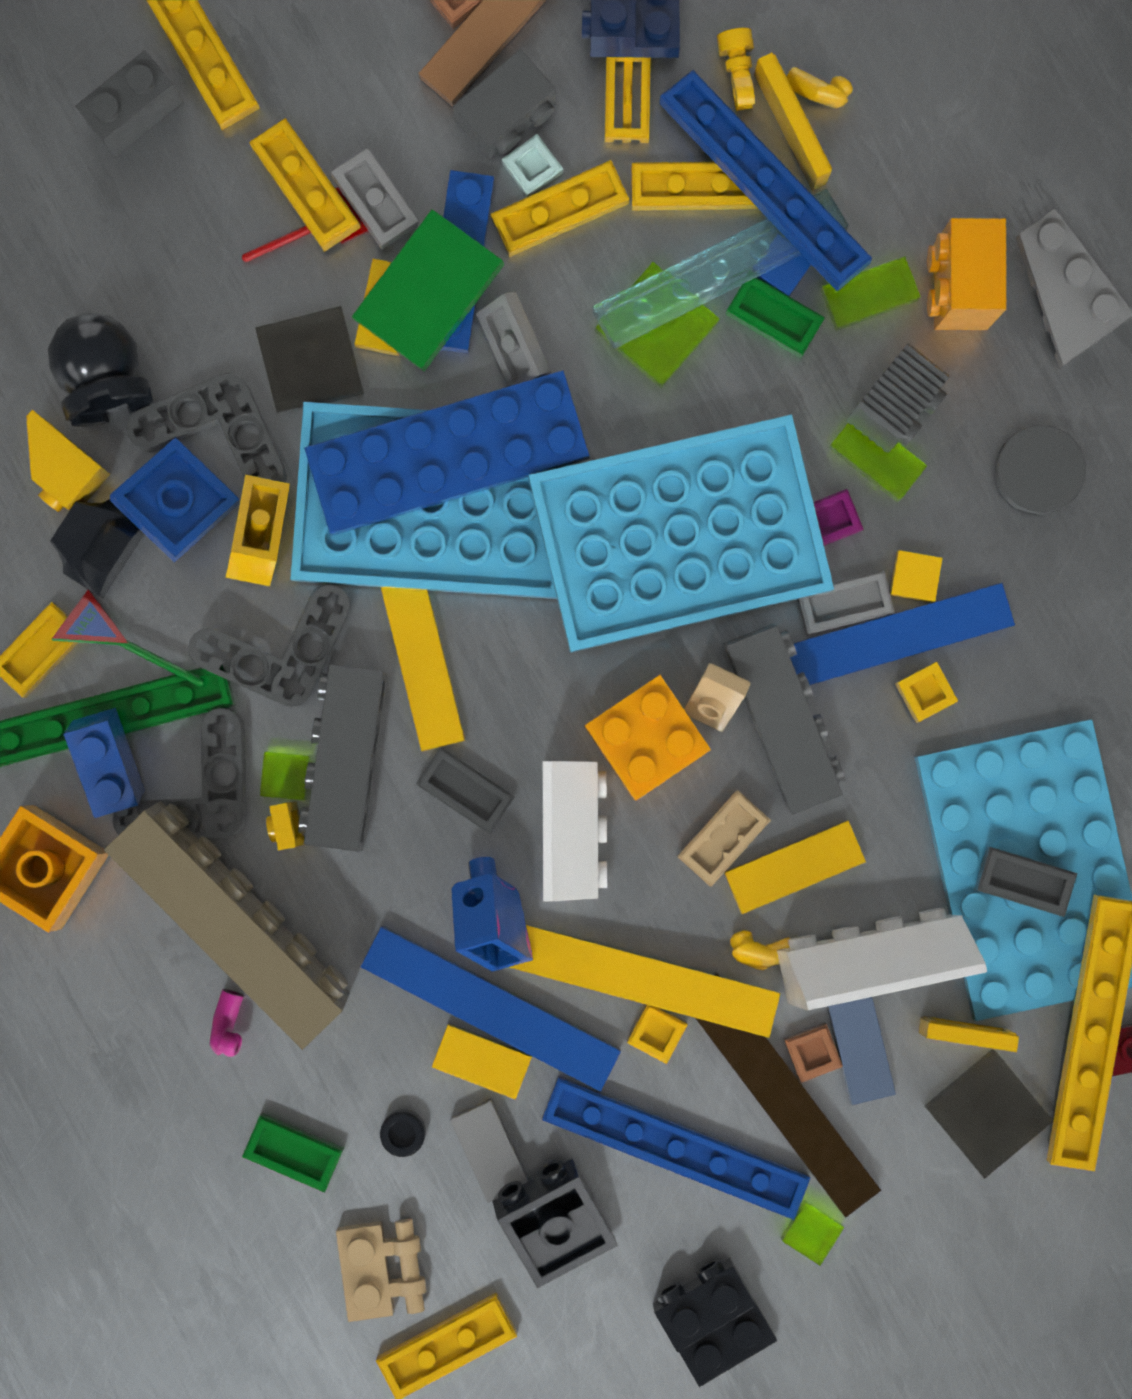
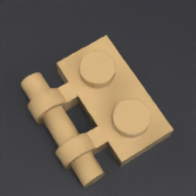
M411 1218L395 1221L397 1237L388 1239L384 1237L382 1221L337 1228L336 1237L348 1322L393 1316V1297L398 1296L405 1297L407 1314L421 1313L425 1310L423 1294L427 1292L424 1276H420L417 1253L421 1251L420 1237L414 1234L413 1220ZM387 1256H399L402 1278L390 1279Z

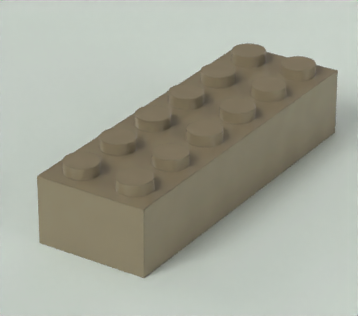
M160 801L144 810L104 851L303 1050L343 1011L350 992L345 988L349 985L348 981L334 966L329 965L325 968L314 956L317 951L312 943L300 933L294 936L282 924L285 918L272 903L265 901L262 904L250 892L253 888L251 882L239 870L234 868L230 871L218 859L221 853L209 839L204 836L198 839L186 827L189 820L176 806L171 803L165 806Z

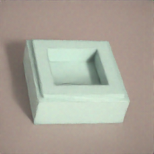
M538 134L502 159V165L526 197L539 192L563 174L562 166Z

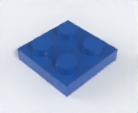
M176 437L110 494V501L174 563L239 505L240 500Z

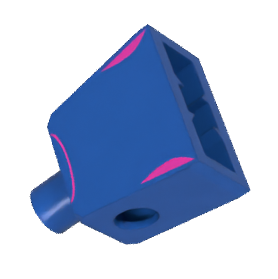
M479 857L472 859L468 862L470 879L455 883L451 889L456 952L492 972L532 961V950L517 888L497 876L494 858Z

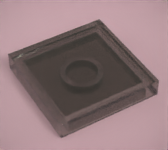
M342 306L255 327L276 412L279 416L303 410L304 402L331 403L364 394Z
M993 1049L924 1106L984 1179L1053 1122L1048 1113Z

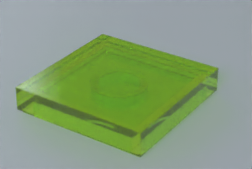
M652 262L595 327V332L656 385L662 388L716 327L720 319L656 263Z

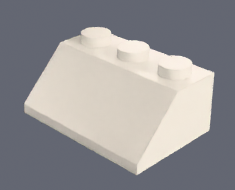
M543 761V901L598 899V888H607V861H598V843H607V816H598V798H606L607 780L606 771H598V762Z

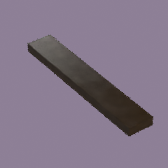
M715 972V973L712 974V975H715V976H719V974H718L717 972ZM695 1018L845 1218L882 1191L766 1037Z

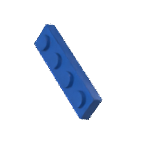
M450 170L443 217L485 247L495 182L494 176ZM476 304L441 350L469 354Z

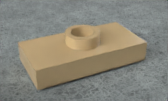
M709 663L688 699L684 710L689 717L723 732L746 696L751 683L717 665Z
M736 790L677 857L706 884L712 887L771 820L742 793Z

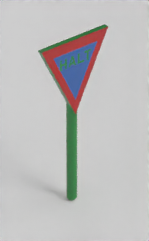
M89 590L86 591L52 637V641L119 645L197 686L204 684L203 678L125 639Z

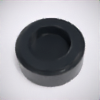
M400 1109L390 1113L380 1129V1140L387 1152L397 1157H408L415 1154L423 1145L426 1137V1127L423 1119L417 1113L408 1109Z

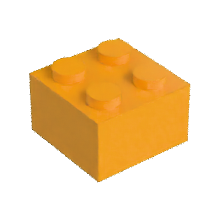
M951 218L943 231L937 234L934 245H929L927 270L928 273H934V289H930L928 292L927 314L929 317H934V330H988L1006 311V218Z
M658 675L584 725V728L634 801L711 750L661 675Z
M35 805L20 806L0 837V903L48 933L60 930L68 921L109 855L104 851V848Z

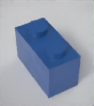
M116 708L73 720L64 732V737L94 818L137 806L145 792V788Z

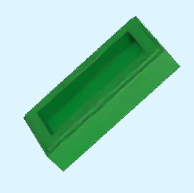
M748 273L725 315L799 358H802L825 319L822 315Z
M261 1113L242 1157L325 1193L344 1148Z

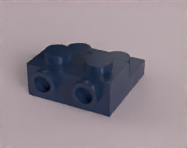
M591 0V11L582 10V39H590V57L679 58V0Z

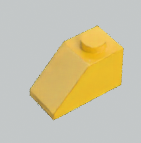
M31 410L26 416L31 480L42 488L38 496L57 512H60L63 507L70 510L76 501L88 502L111 473L45 418Z
M245 474L225 578L270 586L277 562L290 487L289 483Z

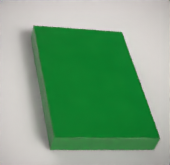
M431 209L351 317L425 372L505 264L498 256Z

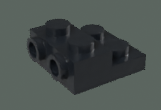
M573 1159L565 1163L561 1160H552L546 1163L539 1170L538 1177L525 1184H522L520 1181L506 1184L499 1191L498 1198L492 1201L498 1223L537 1289L618 1246L614 1234L595 1203L592 1192Z
M731 1258L723 1262L719 1259H714L697 1270L696 1274L698 1277L683 1286L680 1282L667 1286L658 1293V1300L653 1303L657 1319L677 1353H680L699 1387L777 1342L774 1332Z

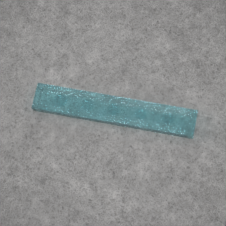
M825 189L813 195L847 231L849 224L829 191ZM767 218L593 305L592 312L611 346L615 349L801 255V253Z

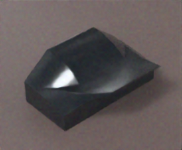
M110 499L102 503L76 501L50 542L62 560L63 574L97 596L104 598L145 534Z

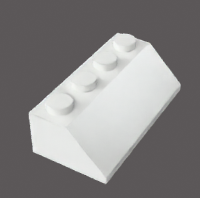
M945 908L919 912V920L903 923L902 917L879 920L875 922V930L860 932L859 926L832 930V939L816 942L815 935L796 937L788 940L790 948L777 950L787 1004L805 1010H813L986 973L987 968L962 915L946 914Z

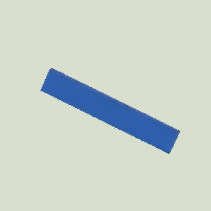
M694 70L660 96L659 104L836 291H839L870 265L872 257Z
M999 583L796 642L794 646L797 655L790 659L796 674L804 672L809 685H813L1015 626L1003 583Z
M381 926L360 966L372 974L600 1092L621 1053V1049L384 926Z
M558 1076L542 1116V1120L793 1220H795L811 1178L806 1173L561 1076Z

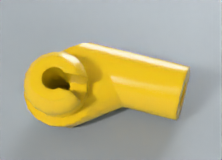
M793 67L786 76L795 93L808 100L835 109L848 103L847 97L851 95L853 90L851 82L843 76L833 77L829 84L798 67Z
M739 931L732 935L730 939V945L733 948L732 955L737 962L757 970H765L779 965L777 950L790 948L788 942L790 938L786 937L768 945H763L759 942H754L750 931Z

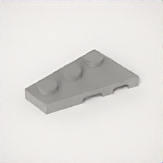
M1056 208L1016 237L1031 287L1036 290L1043 311L1041 317L1046 332H1050L1056 350L1054 356L1059 369L1132 317L1130 307Z

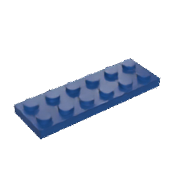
M564 370L304 448L331 536L524 479L531 474L581 462L590 457Z

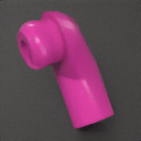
M222 989L213 1015L209 1045L215 1054L221 1055L223 1053L225 1056L233 1057L237 1055L242 1045L241 1035L232 1032L244 995L229 989Z

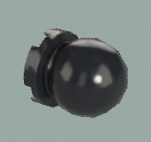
M87 312L66 319L57 328L48 346L49 367L59 388L70 394L61 402L66 421L70 420L72 426L88 427L109 423L107 415L109 413L128 408L131 416L136 411L149 406L153 402L148 380L142 377H135L139 367L137 344L120 322L108 315Z

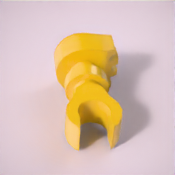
M743 27L723 31L717 35L719 57L729 56V59L725 61L726 71L731 72L735 110L752 109L753 104H755V95L751 74L748 70L752 67L751 56H746L747 52H751L754 49L751 28Z

